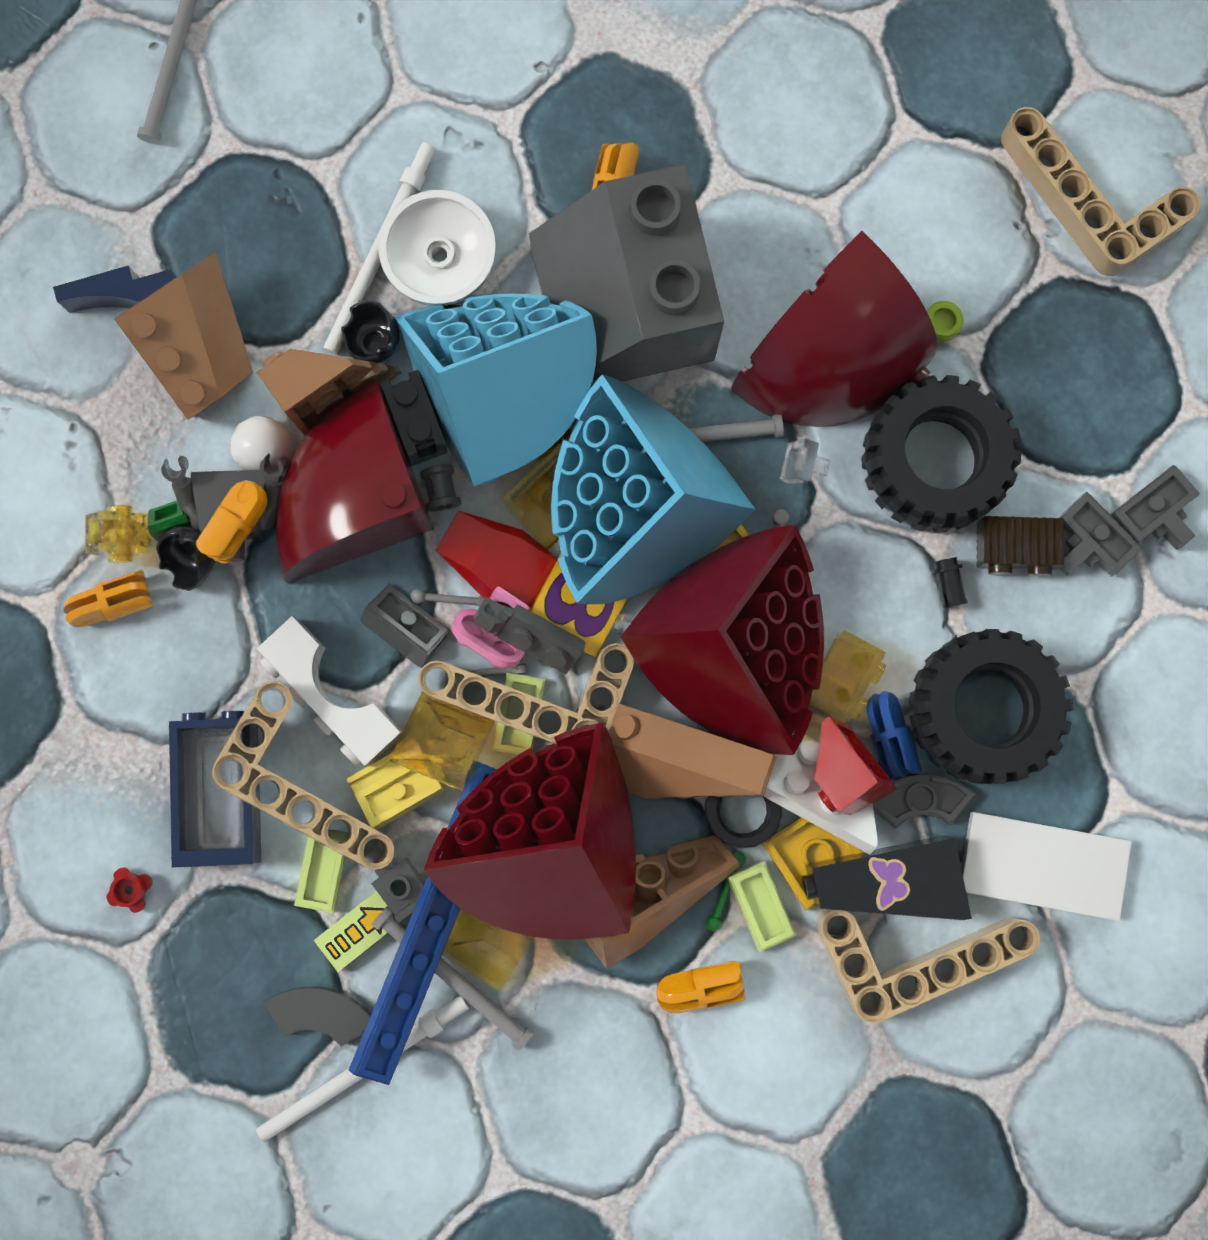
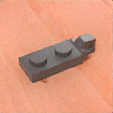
M486 597L473 619V623L486 632L491 633L495 637L497 636V638L512 645L514 648L524 651L564 674L569 672L582 655L586 645L584 640L518 604L515 608L504 607Z

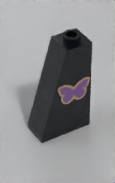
M941 835L875 849L870 855L863 852L806 864L807 875L802 876L803 889L807 900L813 899L814 904L821 909L954 920L972 919L955 838Z

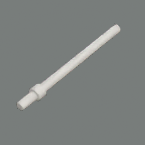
M422 142L410 168H405L399 180L401 187L385 220L399 203L415 193H420L426 180L424 173L436 151L430 144ZM383 224L323 346L326 351L332 354H338L344 341L341 327L350 320V307L364 300L381 265L378 248Z
M458 996L437 1011L431 1009L418 1018L419 1022L411 1030L403 1052L425 1037L433 1038L444 1031L445 1024L470 1009L469 1003L463 997ZM349 1068L257 1127L256 1132L263 1142L268 1141L363 1079V1077L353 1075L348 1071Z

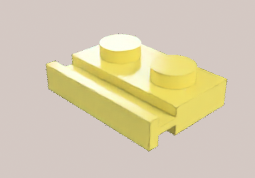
M416 739L346 778L370 827L376 830L445 792L420 743Z

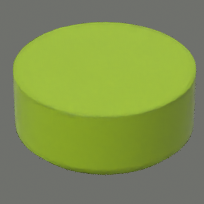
M939 301L932 304L927 310L935 329L937 342L950 341L960 332L964 319L957 305L949 301Z

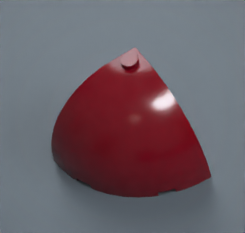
M863 231L823 270L824 273L815 284L817 288L814 291L810 289L805 290L769 331L749 357L751 359L750 363L753 366L750 369L745 366L738 373L731 389L758 411L770 417L772 415H782L783 422L800 426L828 427L847 424L877 412L903 386L910 382L918 384L923 377H927L931 373L926 367L937 352V337L932 321L920 298L904 275Z
M379 381L357 390L327 411L301 441L289 463L279 493L276 512L278 557L284 580L287 583L434 530L415 474Z
M793 524L750 534L722 546L699 559L664 585L641 609L620 638L653 686L675 708L701 727L704 726L708 731L719 737L767 753L794 755L812 719L813 711L808 709L813 690L820 689L824 658V623L820 594H813L808 574L814 571L812 561L796 525Z
M604 722L583 726L554 737L556 744L549 745L535 753L531 747L506 762L482 781L457 807L460 813L450 828H442L429 853L424 871L433 884L455 905L493 926L526 936L557 940L588 939L629 933L636 883L634 826L625 778L612 745V739Z

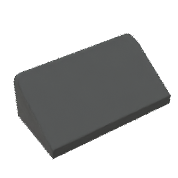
M390 583L365 607L360 619L362 624L420 668L423 667L450 633L447 627Z

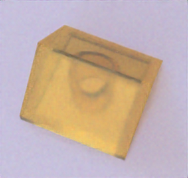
M561 444L555 447L502 498L505 508L547 550L559 540L558 536L553 535L551 502L555 468Z

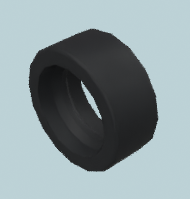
M707 796L705 801V819L712 833L722 842L738 848L756 847L768 841L778 829L782 817V806L763 796L767 811L764 822L758 829L750 833H737L724 825L720 817L719 806L722 797Z

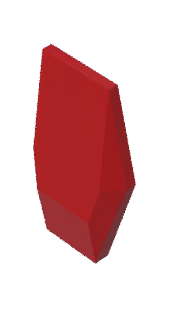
M457 511L435 550L482 598L485 599L487 597L490 599L496 587H501L527 604L530 609L558 560V557L524 530L462 511ZM499 602V603H498V604H500V605H503V606L512 608V607H511L509 604H507V603H504V602Z

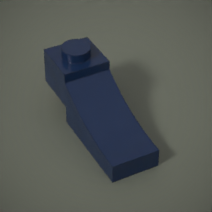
M128 265L54 286L53 290L56 301L69 313L101 307L130 309L177 276L169 269L140 278Z

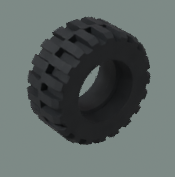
M935 375L923 377L918 384L910 382L903 386L896 395H892L871 422L870 429L866 433L862 445L865 447V453L861 457L862 469H867L868 473L865 483L868 490L874 489L878 497L875 502L879 507L883 509L887 506L894 513L891 518L900 524L906 520L912 523L911 529L922 532L926 528H933L934 533L947 532L951 528L959 530L979 520L999 505L1007 496L1006 491L1014 485L1018 476L1014 470L1021 464L1022 456L1020 450H1015V445L1021 441L1019 429H1010L1008 423L1014 418L1008 407L1002 411L995 403L1000 398L992 391L987 395L978 391L981 386L980 383L970 379L965 385L959 384V376L946 375L942 381H937ZM931 421L942 422L953 426L966 437L974 455V470L970 478L963 485L954 489H940L926 484L915 475L906 458L905 442L909 433L917 425Z
M999 629L974 631L942 645L939 650L933 652L925 660L926 665L923 669L918 670L913 680L916 683L915 690L910 692L909 704L913 705V715L909 716L911 727H916L919 737L915 739L920 748L926 749L930 753L928 759L937 767L942 766L945 768L947 774L957 779H966L971 783L1005 784L1006 782L1020 781L1028 778L1030 773L1039 772L1049 765L1047 759L1050 756L1058 755L1064 746L1060 742L1061 736L1068 735L1072 722L1066 721V712L1073 711V698L1066 699L1064 688L1070 687L1066 675L1059 677L1055 668L1060 665L1053 655L1045 656L1041 652L1043 646L1034 639L1025 641L1022 639V634L1014 631L1006 633L1000 632ZM979 670H995L1004 674L1014 683L1022 698L1023 717L1020 727L1010 740L999 745H984L973 741L963 731L956 717L955 696L957 689L967 676Z

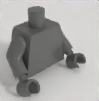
M268 453L260 463V470L191 472V478L185 476L189 462L186 457L180 455L178 462L182 470H172L166 458L161 471L164 478L172 482V488L178 505L186 514L189 523L194 530L201 533L229 490L237 482L245 480L256 482L265 490L268 504L265 512L246 539H263L266 530L272 528L276 523L278 497L284 478L282 474L287 469L289 461L286 456L282 455L279 459V468H274L270 464V454ZM245 541L231 562L245 561Z

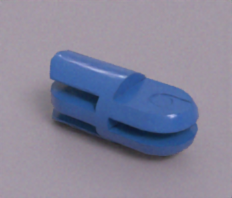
M882 691L880 695L877 693L873 694L868 699L866 707L873 733L870 736L879 765L890 779L894 776L903 777L908 773L915 774L921 772L922 769L911 729L905 723L898 698L888 691Z

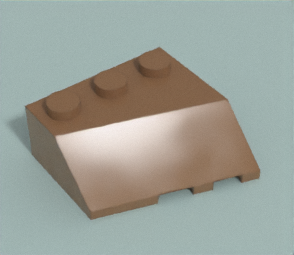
M216 251L114 319L187 420L223 397L253 373Z
M289 349L285 353H274L263 362V368L256 372L280 407L304 436L307 435L310 429L327 411L347 396L377 381L380 383L388 380L391 381L402 373L398 366L296 349Z

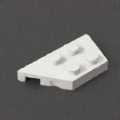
M805 735L794 755L773 754L777 758L764 793L765 798L869 855L876 849L878 839L873 803L851 815L839 813L837 810L834 813L831 812L820 799L818 792L822 789L815 781L820 742Z

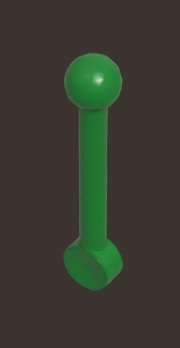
M739 851L732 853L739 862V867H742L746 863L744 853ZM738 867L735 871H733L731 874L737 872L738 869H739V867ZM727 878L713 915L709 916L706 920V927L710 931H717L721 927L720 916L731 890Z

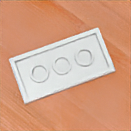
M970 812L961 867L966 893L1120 921L1132 841Z

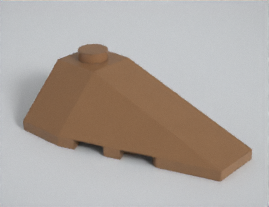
M618 704L609 730L628 793L647 800L672 797L687 799L701 796H764L777 758L773 754L622 704Z
M716 835L671 846L665 853L644 857V854L636 855V883L629 933L588 938L585 941L605 968H610L645 946L739 867V862Z

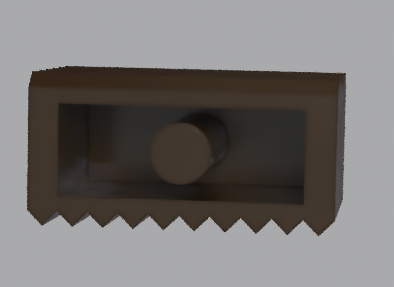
M984 516L977 521L976 566L977 568H988L989 575H1012V569H1027L1028 576L1045 577L1051 576L1052 570L1064 566V518Z

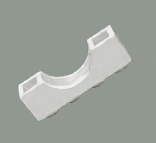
M291 616L256 648L264 656L260 661L262 666L274 678H278L281 675L291 685L289 690L294 701L302 708L308 704L317 714L313 719L314 722L329 737L333 733L337 735L344 743L340 750L355 766L360 762L364 766L375 763L405 735L377 704L372 703L361 708L349 709L338 706L328 698L319 679V665L326 648L294 616Z

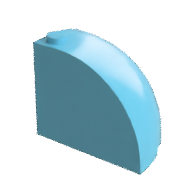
M492 294L468 297L463 306L445 309L444 305L427 306L394 317L413 371L418 370L444 440L454 459L473 486L495 482L500 476L525 466L551 448L572 425L580 404L590 390L597 355L592 314L572 302L565 300L560 305L550 304L549 296Z
M603 374L590 388L574 416L578 420L572 430L569 441L563 440L552 486L551 515L553 535L558 536L562 554L558 561L567 586L577 604L593 605L627 599L671 580L684 569L717 548L756 509L709 448L681 421L657 402L630 385Z

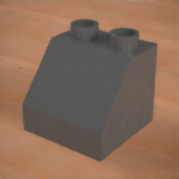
M686 163L605 181L529 233L530 247L541 295L549 296L550 304L560 305L561 302L566 300L592 314L596 333L597 355L591 387L602 374L623 382L715 361L724 325V317Z

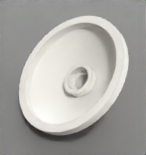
M429 190L408 197L392 210L381 229L378 250L384 273L398 292L420 304L430 306L450 305L470 297L486 282L495 262L496 240L488 217L472 200L452 191ZM438 252H444L447 254V257L444 261L438 262L433 259L434 255Z

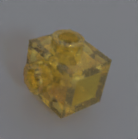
M112 505L108 506V511L102 510L85 515L86 555L108 556V562L131 563L133 562V556L148 553V546L151 542V535L148 531V514L132 513V506Z

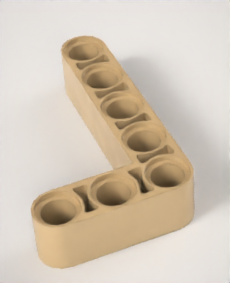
M1032 107L1018 109L1002 132L1001 143L1004 149L1095 270L1102 275L1114 276L1119 274L1181 231L1199 213L1201 200L1198 194L1191 188L1178 187L1124 223L1037 109ZM1015 127L1025 128L1030 136L1021 135ZM1038 157L1048 158L1053 167L1043 165ZM1062 187L1072 189L1076 197L1071 198L1065 195ZM1171 205L1180 208L1183 216L1176 215L1172 211ZM1085 217L1093 218L1097 222L1098 228L1090 227L1086 223ZM1139 226L1148 228L1152 238L1144 236ZM1108 247L1117 249L1121 254V259L1113 258L1108 251Z
M614 643L602 649L596 657L576 712L442 661H432L424 665L419 672L418 681L423 692L430 697L556 744L555 736L580 728L583 725L604 722L609 732L618 704L621 702L633 670L634 658L623 644ZM615 651L624 657L625 666L620 673H612L605 667L604 659L608 652ZM436 668L446 671L449 677L447 686L439 691L429 689L425 681L428 672ZM470 683H479L486 690V698L479 705H470L463 699V690ZM596 688L607 690L611 696V704L604 711L597 710L591 705L590 695ZM516 697L522 702L523 713L518 719L510 720L502 715L500 706L505 698ZM545 711H553L560 718V727L553 734H546L539 728L538 719Z
M277 681L263 684L254 694L213 764L211 776L215 785L363 867L376 870L388 866L395 852L391 839L385 834L258 765L292 705V694L285 684ZM268 690L278 691L283 697L281 710L277 712L266 710L261 703L262 694ZM254 725L261 729L263 740L258 747L250 748L242 743L240 733L243 727ZM225 761H235L242 768L241 779L235 784L225 783L219 776L220 765ZM263 780L272 781L278 788L277 798L270 804L261 803L256 797V787ZM300 800L308 801L312 805L314 812L310 821L304 824L298 823L292 816V808ZM340 819L347 824L349 833L344 841L334 843L328 836V828L333 821ZM372 839L380 841L384 851L382 857L376 862H369L364 856V847Z
M825 909L819 914L816 923L818 934L850 1007L861 1019L869 1023L882 1022L1025 959L1037 951L1041 941L1039 930L1035 925L1026 920L1009 917L879 973L859 925L852 914L843 910ZM834 916H843L847 924L845 932L838 937H831L827 930L829 920ZM1021 926L1025 932V940L1022 945L1013 948L1009 940L1010 933L1014 928ZM985 942L989 949L988 957L984 962L976 964L972 957L973 949L979 943ZM851 954H860L863 960L861 970L856 974H847L844 970L845 959ZM943 959H949L953 967L952 973L946 979L939 980L935 974L936 965ZM912 975L916 981L914 991L910 995H900L898 992L899 981L904 976ZM868 992H877L879 996L877 1008L870 1012L862 1011L860 1005L862 997Z

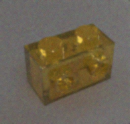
M845 630L839 632L823 660L820 689H812L809 707L845 724L849 723L851 718L857 721L868 702V699L864 698L863 695L869 684L871 683L875 686L885 671L886 664L881 661L886 652Z

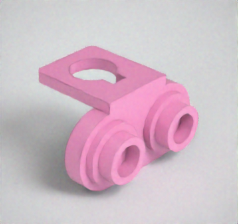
M496 587L490 597L491 600L497 603H507L512 608H515L518 604L530 610L527 604L501 587ZM463 609L455 615L451 629L461 645L471 648L489 660L496 668H513L521 662L525 654L524 651L514 648L512 645L473 623L477 610Z

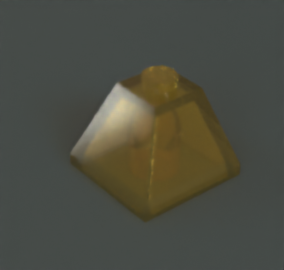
M422 691L390 757V762L463 791L475 761H478L495 721L430 697Z
M460 909L442 956L500 992L534 937L498 928Z

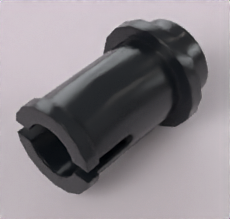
M957 557L933 562L935 570H932L931 573L936 574L943 603L942 608L968 603L959 569L963 568V564H958Z

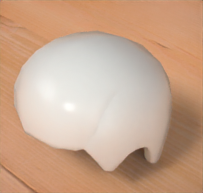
M252 416L237 425L230 440V454L234 462L241 469L260 470V463L268 453L270 454V464L274 468H279V459L282 455L286 456L290 463L295 453L294 437L286 426L265 416Z

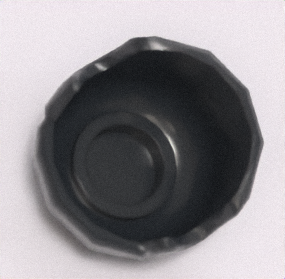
M365 300L351 306L349 309L351 313L350 320L341 327L346 352L353 359L380 363L389 358L395 352L400 341L398 325L393 315L381 303Z
M190 527L171 528L159 537L156 547L160 559L159 569L171 571L174 576L172 586L187 591L199 587L207 579L215 564L214 559L199 551L196 541L201 534Z

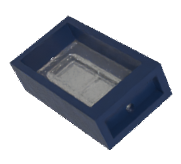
M222 711V719L207 720L206 713L203 712L182 713V721H169L172 868L255 864L261 862L260 810L220 789L215 785L211 776L215 760L244 711ZM247 725L241 730L240 739L245 746L250 748L259 746L257 726ZM225 761L220 765L219 776L225 783L235 784L241 779L242 768L235 761ZM259 783V784L257 785L255 791H256V797H257V799L260 801V783Z

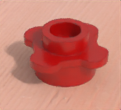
M126 867L117 869L113 874L114 880L106 896L107 902L111 906L129 907L133 913L142 911L146 906L144 900L146 892L153 884L152 878L148 874L137 875L130 873ZM128 886H131L133 888V892L131 894H128L126 892V888Z

